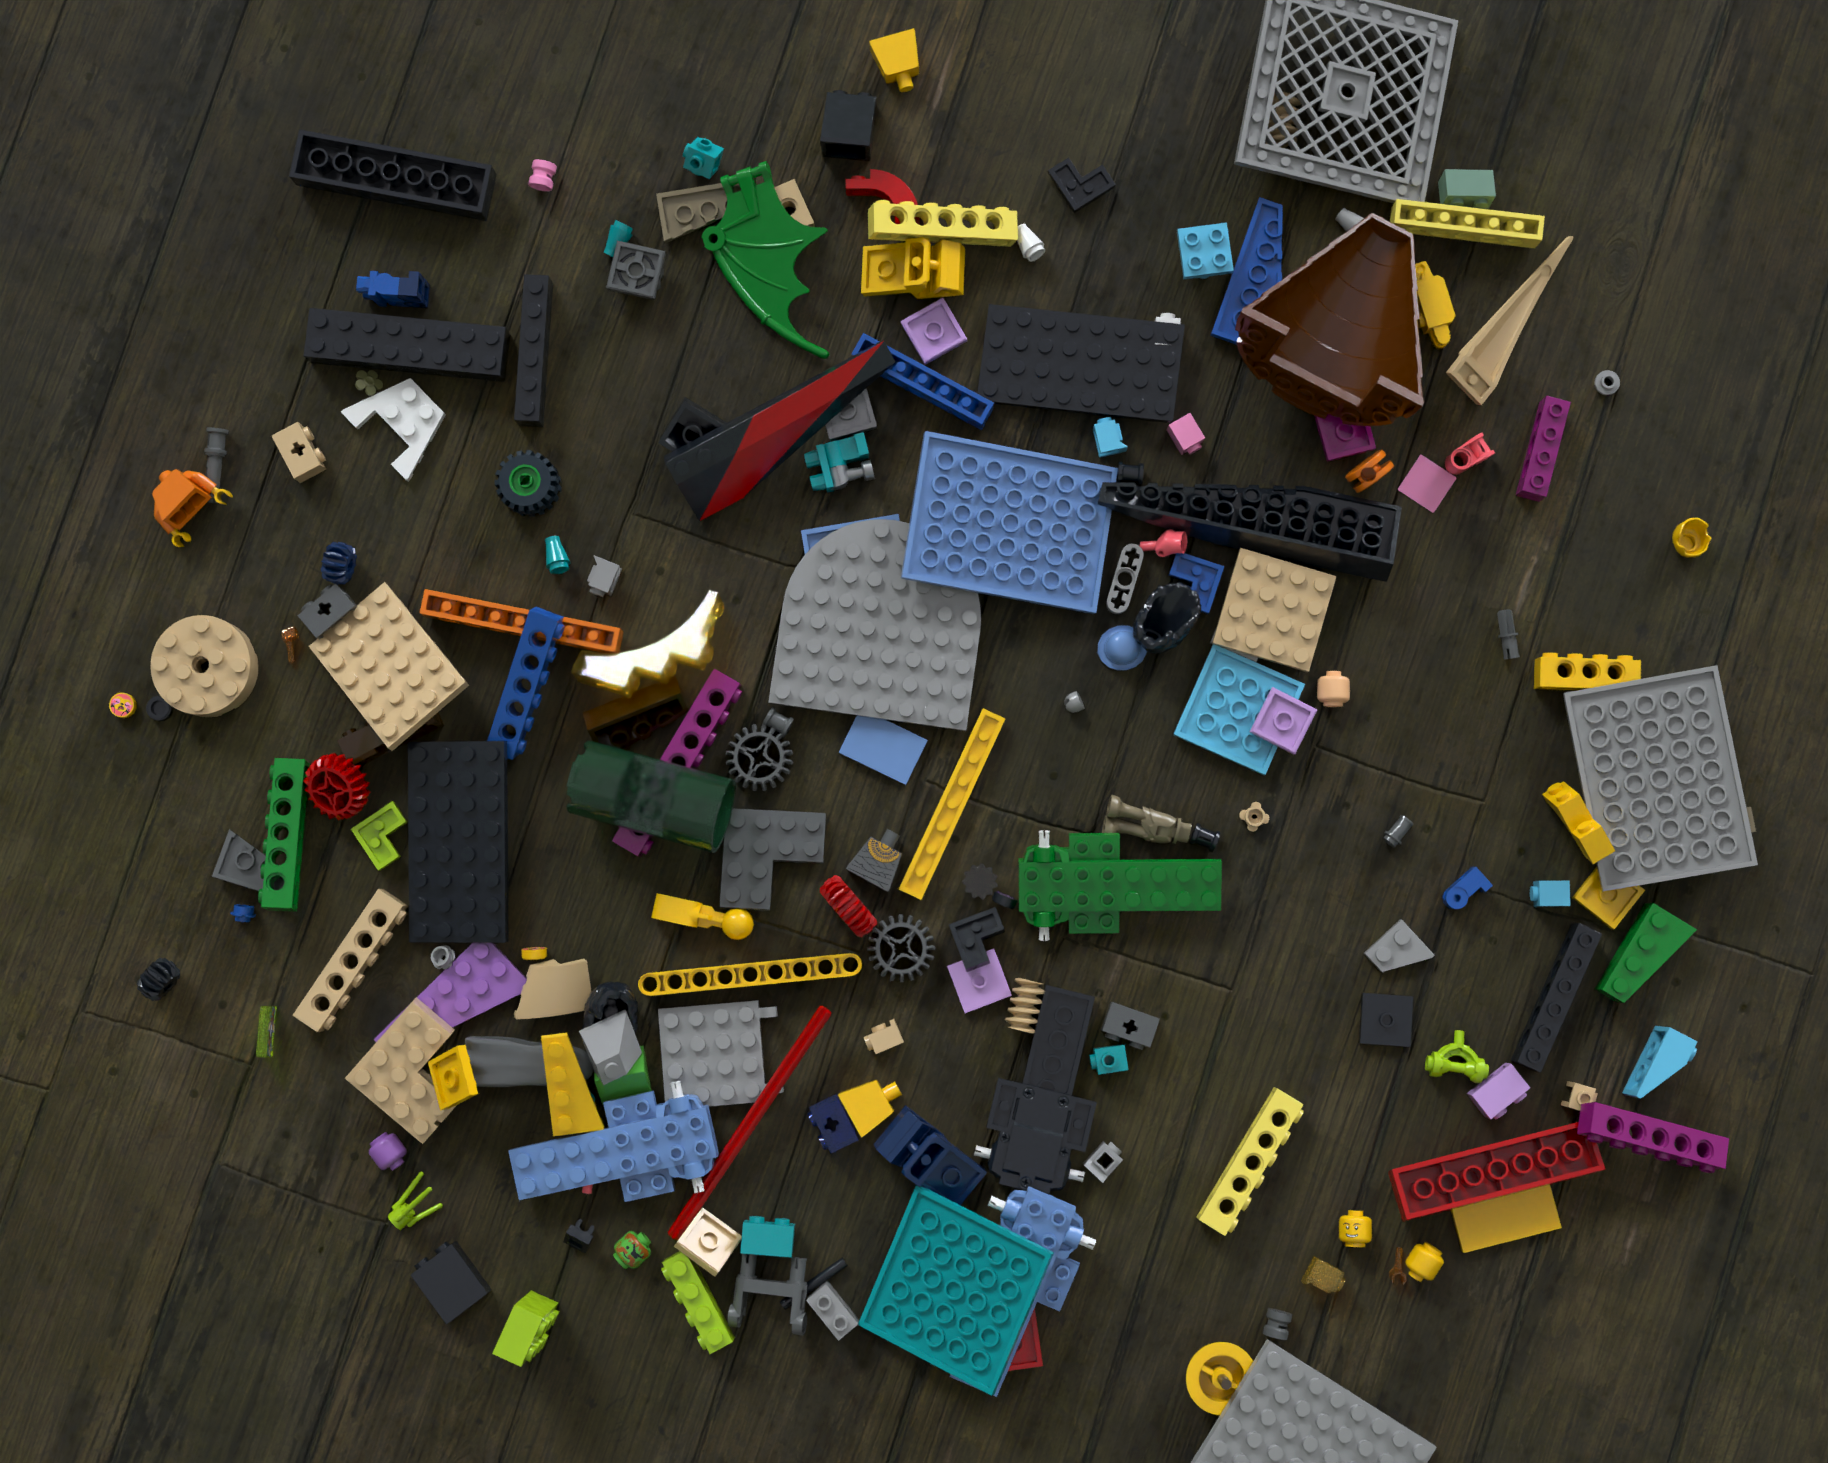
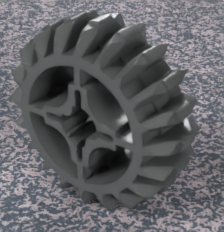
M756 724L752 725V733H749L748 729L744 727L742 730L745 736L742 738L736 733L734 736L739 742L737 744L733 741L729 742V745L735 748V750L726 751V755L733 756V760H727L726 765L735 766L729 771L730 775L739 773L735 778V782L739 783L744 778L743 787L745 789L748 788L750 782L753 783V791H757L758 784H761L763 791H767L766 783L770 782L772 788H776L774 779L778 778L780 782H784V778L780 775L781 772L790 774V770L784 768L785 764L793 765L792 760L786 759V756L793 755V751L784 750V748L790 745V742L784 741L781 743L783 735L780 733L775 737L776 729L773 727L769 733H766L767 726L764 724L761 726V732H758ZM765 738L756 749L744 746L752 739ZM772 741L777 745L780 752L779 763L768 756ZM760 751H764L763 756L771 763L769 764L765 761L761 763L760 761V764H755L756 759L748 752L759 754ZM740 753L748 756L751 760L747 774L744 773L740 766ZM762 767L775 769L769 776L754 778L755 774Z
M899 914V922L896 923L893 916H889L890 925L887 926L882 920L880 925L884 929L882 931L878 928L873 929L878 934L877 939L869 937V941L876 942L875 947H867L868 951H875L876 955L870 956L869 960L874 961L877 959L879 961L873 968L877 970L882 966L884 968L881 972L882 977L888 971L891 972L890 981H894L895 974L900 975V982H904V974H908L910 981L914 980L912 972L915 970L919 976L923 975L919 969L921 965L929 969L930 965L924 961L925 958L934 959L933 955L927 954V950H935V946H927V941H931L934 938L933 936L925 938L924 933L928 932L929 928L925 927L920 930L918 927L922 923L921 920H918L915 925L911 924L913 920L911 915H909L907 922H903V915ZM897 927L910 929L905 937L900 940L894 939L887 934L888 931ZM916 933L922 941L923 950L921 957L910 948L911 940ZM907 937H910L906 948H909L908 952L913 956L901 953L894 960L893 957L896 955L894 950L896 949H894L895 945L890 940L901 944L903 941L905 942ZM882 940L887 942L893 950L887 963L883 960L880 951ZM901 957H907L916 963L908 969L892 968Z

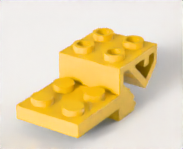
M925 237L907 238L905 243L863 246L861 294L865 297L911 293L917 299L963 295L965 247L961 243L940 240L931 246L929 239Z

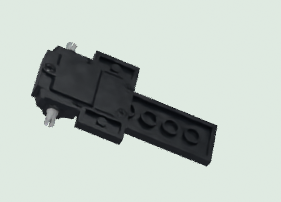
M1045 985V992L1040 1006V1013L1035 1027L1023 1082L1019 1083L1002 1078L997 1079L986 1128L998 1130L999 1135L995 1142L992 1143L991 1149L976 1145L975 1150L978 1151L974 1152V1156L988 1159L989 1171L999 1178V1184L1026 1191L1029 1186L1049 1195L1050 1191L1062 1190L1067 1184L1068 1179L1083 1182L1085 1172L1070 1169L1071 1149L1086 1151L1097 1102L1072 1096L1095 997Z

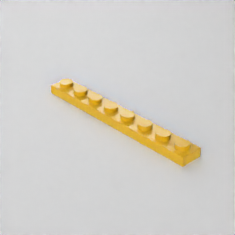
M984 708L982 709L899 890L922 900L1005 718Z

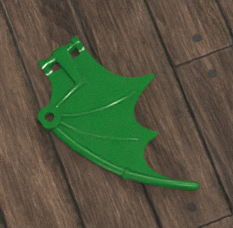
M767 161L759 163V166L755 168L750 166L736 171L735 175L722 176L720 180L727 196V207L719 224L704 230L701 237L703 238L704 247L713 252L728 282L747 307L761 320L762 325L768 326L784 339L821 359H827L829 352L826 349L807 341L797 333L789 319V307L791 302L797 297L810 292V289L803 285L795 275V261L808 245L826 234L828 229L825 227L803 225L789 215L775 190L771 169ZM762 176L764 182L757 185L756 177ZM739 184L741 191L734 193L733 186ZM717 235L718 240L714 243L713 238Z

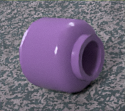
M385 1132L370 1143L369 1155L381 1170L390 1167L393 1171L405 1162L402 1158L406 1155L407 1149L396 1134L391 1133L388 1135Z

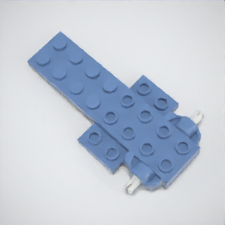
M681 1081L670 1083L673 1097L669 1098L665 1103H656L654 1091L605 1101L603 1104L608 1128L508 1150L518 1198L523 1200L619 1178L625 1202L675 1191L673 1177L692 1179L694 1193L705 1191L702 1176L712 1170L714 1158L719 1155L709 1105H703L697 1095H683Z
M1029 1186L1027 1191L1014 1190L1009 1194L1006 1201L991 1196L988 1206L1001 1211L1000 1226L1054 1252L1002 1378L993 1395L995 1397L999 1393L1036 1303L1039 1302L1060 1311L1080 1265V1262L1068 1258L1069 1254L1079 1244L1093 1250L1096 1239L1083 1235V1219L1075 1212L1076 1206ZM950 1374L951 1378L963 1382L967 1385H970L969 1383Z

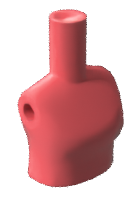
M1168 529L1160 535L1157 541L1140 542V547L1143 551H1155L1160 557H1167L1175 553L1184 554L1187 548V535L1185 531Z

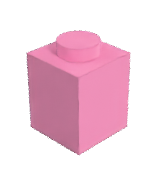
M1191 413L1168 425L1167 432L1181 455L1186 452L1190 455L1202 448L1201 444L1205 437Z

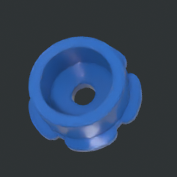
M235 904L234 910L230 913L235 916V921L250 922L251 918L256 917V914H254L255 907L250 905Z

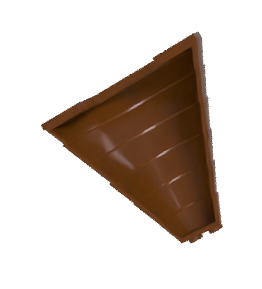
M1371 213L1349 231L1329 243L1326 248L1309 258L1304 265L1263 292L1261 297L1243 307L1235 327L1239 334L1236 344L1245 364L1258 380L1266 379L1273 385L1271 391L1296 408L1326 419L1328 414L1340 417L1343 424L1381 426L1392 424L1396 417L1403 416L1408 418L1415 414L1425 401L1423 400L1421 383L1423 372L1418 320L1420 318L1417 299L1418 286L1415 267L1414 235L1404 228L1385 220L1383 217Z

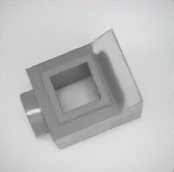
M594 555L597 565H593L587 579L591 587L589 592L599 597H603L604 594L611 596L622 568L615 563Z
M1102 1141L1083 1162V1165L1103 1183L1123 1161L1119 1156L1122 1151L1112 1142L1107 1145ZM1104 1152L1113 1159L1105 1169L1097 1162Z

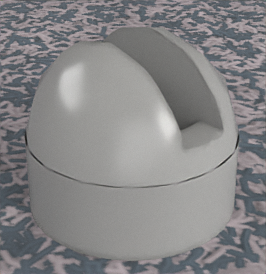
M1077 691L1066 696L1064 700L1066 710L1075 713L1085 709Z

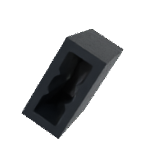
M446 1241L434 1250L437 1254L431 1260L425 1257L414 1266L416 1271L411 1274V1277L446 1325L492 1290L457 1241L450 1245Z

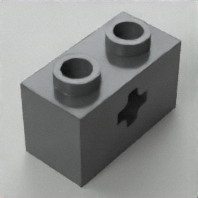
M338 584L325 587L320 592L321 596L314 602L309 601L301 608L302 612L297 615L317 639L323 638V634L327 630L332 628L339 620H342L351 610L354 611L357 608L356 603ZM326 606L330 607L329 611L331 613L329 615L325 614L326 610L324 608Z
M1110 1001L1101 1030L1106 1032L1105 1037L1119 1042L1120 1037L1130 1040L1129 1046L1143 1050L1144 1046L1151 1047L1160 1018ZM1130 1020H1133L1132 1024L1136 1026L1135 1031L1130 1030L1129 1034H1127L1126 1028L1122 1027L1123 1023H1129Z

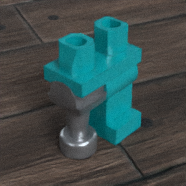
M864 432L854 434V436L842 440L816 445V450L804 454L807 469L820 466L822 471L821 474L809 476L813 491L826 489L827 493L842 489L846 487L849 481L864 477L866 481L875 479L870 460L862 462L861 467L847 468L848 463L869 458Z

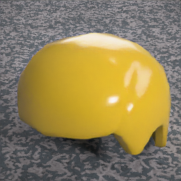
M1689 518L1676 526L1672 534V540L1676 551L1681 556L1694 558L1707 551L1709 542L1712 539L1707 532L1709 526L1707 522L1700 518Z

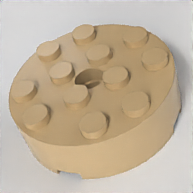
M191 616L172 624L160 636L152 652L151 676L160 696L172 707L199 717H217L234 708L236 709L249 697L258 676V658L250 639L238 627L213 616ZM209 661V668L203 673L201 665Z

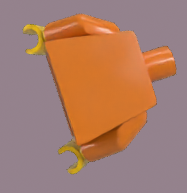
M178 469L173 471L167 470L160 474L159 480L161 483L152 493L155 500L154 517L167 534L171 533L173 535V545L184 547L180 537L182 536L186 542H191V536L186 532H179L178 530L212 498L210 493L214 494L216 502L223 505L227 504L221 500V495L223 493L229 497H233V495L228 490L218 489L216 483L200 472L187 470L183 473Z

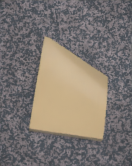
M552 959L529 966L526 975L527 981L521 991L520 1003L517 1011L515 1010L514 1012L515 1019L551 1017L585 1011V1003L591 993L588 965L585 959L559 964L556 960Z

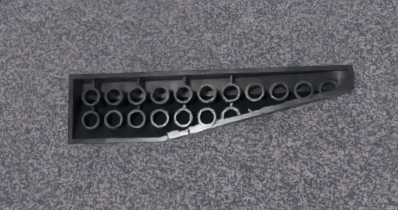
M1103 482L1098 504L1165 529L1185 531L1187 536L1238 550L1243 548L1277 559L1387 582L1394 564L1402 509L1401 506L1307 486L1284 489V486L1273 485V488H1259V485L1237 488L1236 485L1195 484L1194 487H1183V484L1172 483V487L1158 486V483L1136 486L1135 483Z

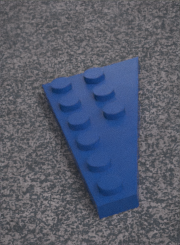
M1259 197L1210 336L1236 344L1239 334L1235 327L1243 307L1261 297L1263 292L1282 280L1283 205Z

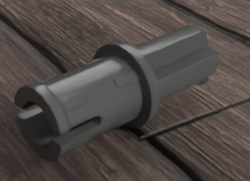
M1512 610L1498 611L1500 629L1498 638H1501L1503 660L1520 657L1516 639L1518 632L1515 633Z

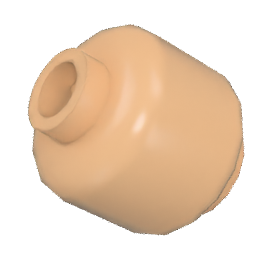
M1326 671V676L1318 679L1317 699L1319 702H1322L1324 707H1343V703L1349 701L1350 681L1347 677L1341 676V671Z

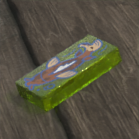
M277 1006L260 1007L257 1057L266 1058L273 1055Z

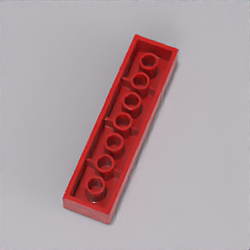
M1579 1122L1395 1168L1390 1170L1388 1174L1402 1222L1603 1171L1605 1166L1598 1144L1587 1141V1136L1577 1134Z

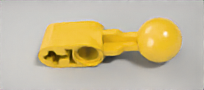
M658 893L656 894L651 916L654 919L696 928L720 927L729 938L734 940L746 938L752 932L754 926L751 914L745 909L733 908L726 913L715 911L712 906L703 905V903Z

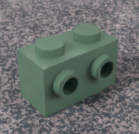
M1445 169L1438 181L1440 204L1489 209L1496 197L1493 170Z

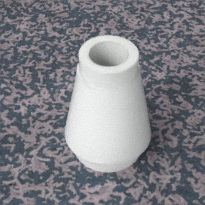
M1026 224L1019 225L1017 242L1023 257L1027 258L1030 262L1039 259L1045 253L1044 243Z

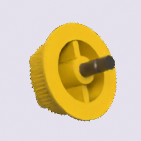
M1215 1342L1202 1347L1194 1354L1186 1371V1385L1193 1401L1204 1411L1220 1415L1251 1366L1252 1358L1241 1347L1228 1342Z

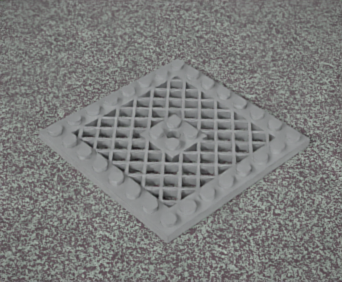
M1265 0L1234 164L1390 203H1395L1396 199L1425 202L1458 20L1380 0ZM1299 11L1307 21L1301 26L1298 25L1293 17ZM1309 11L1319 14L1313 18ZM1323 17L1330 26L1324 32L1316 23V21ZM1333 17L1343 20L1336 23ZM1289 23L1293 31L1286 35L1287 25ZM1346 23L1353 32L1347 38L1339 28ZM1356 23L1363 24L1366 26L1362 29H1359ZM1308 26L1311 27L1316 35L1310 41L1302 31ZM1369 29L1377 39L1370 44L1363 35ZM1379 29L1389 32L1383 35ZM1331 32L1339 40V43L1333 47L1325 37ZM1295 34L1302 43V46L1296 50L1288 40ZM1391 35L1395 37L1400 45L1393 50L1386 41ZM1403 35L1410 36L1412 38L1406 41ZM1354 38H1357L1362 46V49L1356 53L1349 44ZM1320 41L1326 50L1319 56L1312 47V44ZM1414 41L1418 43L1423 51L1416 56L1409 46ZM1377 44H1380L1386 53L1381 58H1378L1372 49ZM1284 46L1288 55L1281 58ZM1340 47H1343L1349 56L1343 61L1340 60L1335 52ZM1304 49L1312 59L1306 64L1302 62L1298 55ZM1400 50H1403L1409 59L1404 64H1401L1395 55ZM1365 52L1372 62L1367 67H1364L1358 56ZM1329 55L1333 62L1329 61L1325 67L1321 59ZM1425 55L1424 64L1422 67L1418 59ZM1290 58H1292L1298 68L1292 73L1289 72L1284 64ZM1387 58L1395 67L1390 73L1386 71L1381 63ZM1352 61L1355 67L1347 66L1346 64ZM1313 64L1316 65L1321 73L1315 79H1313L1307 69ZM1410 64L1413 65L1418 73L1412 79L1404 69ZM1373 67L1377 69L1382 77L1375 81L1376 73L1369 71ZM1280 70L1284 78L1277 82L1278 72ZM1300 72L1307 82L1301 88L1293 78ZM1396 73L1400 75L1405 83L1398 88L1391 79V76ZM1324 78L1321 91L1317 82ZM1421 78L1418 90L1414 82ZM1286 81L1293 90V93L1287 97L1279 87ZM1382 82H1385L1391 91L1386 96H1383L1377 87ZM1343 86L1349 87L1352 90V97H1345L1341 92V88ZM1309 87L1317 97L1310 103L1303 94V91ZM1406 87L1414 97L1409 102H1406L1400 93ZM1275 93L1280 101L1272 105ZM1373 93L1377 101L1370 105ZM1295 96H1297L1303 106L1296 112L1289 102ZM1392 96L1395 97L1400 105L1395 111L1391 109L1386 101ZM1318 102V111L1325 113L1320 117H1318V115L1312 108V106L1317 104ZM1416 102L1415 112L1413 113L1409 106ZM1281 105L1285 107L1289 114L1283 120L1279 118L1275 111ZM1378 105L1382 107L1387 115L1380 120L1372 110ZM1305 110L1312 120L1306 126H1304L1298 116ZM1402 110L1410 121L1403 126L1396 117V114ZM1328 116L1336 127L1329 132L1321 122ZM1338 116L1348 118V120L1342 123ZM1271 117L1275 125L1268 129L1269 118ZM1369 117L1373 125L1365 129L1361 122H1365ZM1291 119L1298 128V131L1290 135L1284 125ZM1388 119L1396 129V131L1389 135L1382 125ZM1351 122L1359 132V134L1352 138L1345 128ZM1314 125L1322 135L1315 141L1308 132V129ZM1412 125L1409 137L1405 129ZM1277 128L1285 137L1278 144L1270 134ZM1374 128H1376L1382 138L1377 143H1374L1368 134ZM1337 131H1339L1345 141L1340 146H1337L1331 137ZM1300 134L1308 144L1301 150L1294 141V138ZM1397 134L1400 135L1405 143L1400 149H1397L1391 139ZM1360 137L1363 138L1368 146L1363 152H1360L1354 142ZM1323 140L1326 141L1331 149L1326 155H1323L1317 146ZM1384 142L1392 153L1386 158L1382 156L1377 148ZM1288 143L1291 150L1281 148V146ZM1346 146L1350 148L1355 156L1349 161L1345 159L1340 151ZM1311 149L1315 156L1305 154L1304 152ZM1407 149V155L1405 160L1401 155V152ZM1370 151L1378 162L1372 167L1369 166L1364 158V155ZM1332 155H1335L1338 162L1329 160L1327 158H1329ZM1393 157L1401 167V169L1394 173L1387 163ZM1357 160V161L1359 162V164L1361 165V167L1354 166V165H1350V164H1352L1353 162H1355V161ZM1381 166L1385 173L1374 171V169ZM1403 172V176H1402V177H1398V176H1397V175H1399L1400 173Z

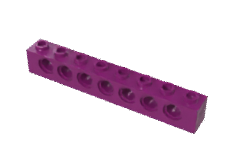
M713 669L612 840L614 843L639 857L643 853L647 855L654 843L651 841L655 832L660 833L666 823V820L663 818L668 810L671 812L674 810L679 801V798L676 796L681 788L685 790L692 779L689 774L694 767L698 768L704 759L702 752L706 746L710 747L717 737V734L714 733L719 724L723 726L730 714L727 711L731 703L736 704L743 691L740 690L742 685L739 682ZM717 693L722 694L724 702L720 706H713L711 704L712 696ZM702 715H709L711 717V724L706 728H702L698 724V720ZM690 736H696L699 740L698 746L694 749L686 747V740ZM679 757L684 758L686 761L685 768L681 771H676L673 768L674 760ZM665 779H671L673 782V788L669 792H662L660 788L661 782ZM653 800H657L660 803V810L656 814H650L648 811V804ZM639 822L647 824V832L642 836H638L635 832V826Z

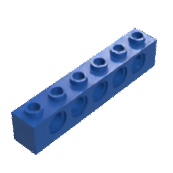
M863 333L851 355L854 356L880 341ZM887 346L895 363L881 377L980 430L983 429L993 411L994 402Z
M539 607L529 610L487 740L507 741V758L511 760L519 754L522 755L526 748L527 741L524 738L526 732H530L534 723L532 713L534 708L537 709L541 702L542 695L539 692L541 686H545L550 673L547 671L549 662L552 663L556 656L557 648H554L556 640L561 638L565 625H562L563 616ZM538 632L546 636L545 644L538 641ZM530 655L538 659V667L531 665L529 661ZM522 679H527L531 683L530 690L523 687ZM515 702L522 704L524 708L523 713L515 709ZM507 725H512L515 728V736L508 733Z

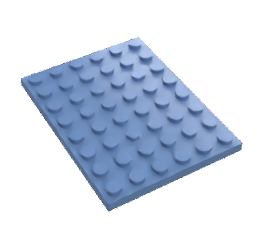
M925 431L901 579L1095 614L1097 612L1112 512L1111 509L1099 505L1098 500L1102 483L1116 482L1118 468Z

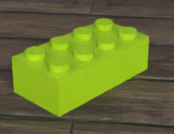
M531 1290L514 1305L492 1354L520 1367L526 1361L530 1362L544 1348L549 1335L546 1334V1331L550 1329L551 1325H554L560 1312L556 1310L558 1302Z

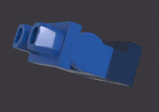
M370 271V277H357L356 291L362 293L365 300H373L379 307H387L388 303L392 306L428 308L430 284L420 272L409 271V278L392 277L387 273L380 274L378 271Z

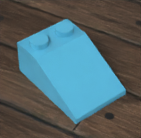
M1655 1026L1622 1093L1626 1096L1640 1099L1684 1067L1688 1061H1692L1697 1052V1048H1695L1697 1041L1670 1027Z

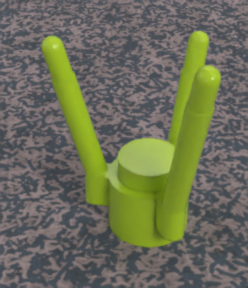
M419 1172L401 1198L392 1206L393 1211L388 1214L391 1223L399 1230H402L406 1225L408 1227L413 1226L417 1221L434 1213L443 1206L442 1203H439L413 1217L415 1215L413 1208L432 1191L431 1187H428L410 1204L404 1203L424 1175L423 1172Z

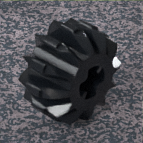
M159 958L152 962L145 969L144 973L140 975V979L137 981V989L146 998L158 1001L165 997L172 990L173 986L177 984V980L180 978V969L171 960Z

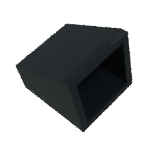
M835 90L833 93L827 92L820 138L822 157L871 161L876 114L875 96L865 92H860L857 95L847 94V92L842 90Z

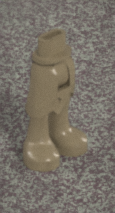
M1111 795L1104 817L1102 833L1129 834L1153 843L1166 844L1171 841L1175 844L1177 841L1187 843L1192 824L1181 822V818H1174L1169 814L1158 812L1152 808L1143 806V809L1130 806L1123 803L1120 797ZM1115 817H1127L1140 820L1142 825L1120 820Z

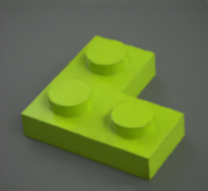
M394 801L351 829L378 871H381L401 857L388 838V835L408 823V821Z

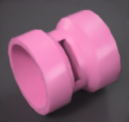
M533 160L531 167L533 175L529 177L528 185L536 190L552 191L554 183L551 178L556 174L557 166L546 160Z

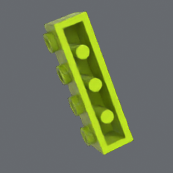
M681 1251L666 1258L662 1262L664 1267L661 1270L668 1282L672 1281L676 1290L673 1293L680 1305L683 1303L688 1312L685 1313L688 1323L691 1327L695 1326L700 1335L697 1336V1339L702 1349H707L712 1354L732 1343L735 1336L728 1326L696 1262Z

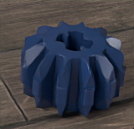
M332 542L326 547V552L323 553L324 557L321 561L322 577L333 584L345 585L351 580L352 574H354L357 559L356 550L346 543Z

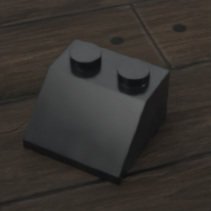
M684 396L658 443L673 452L727 422Z

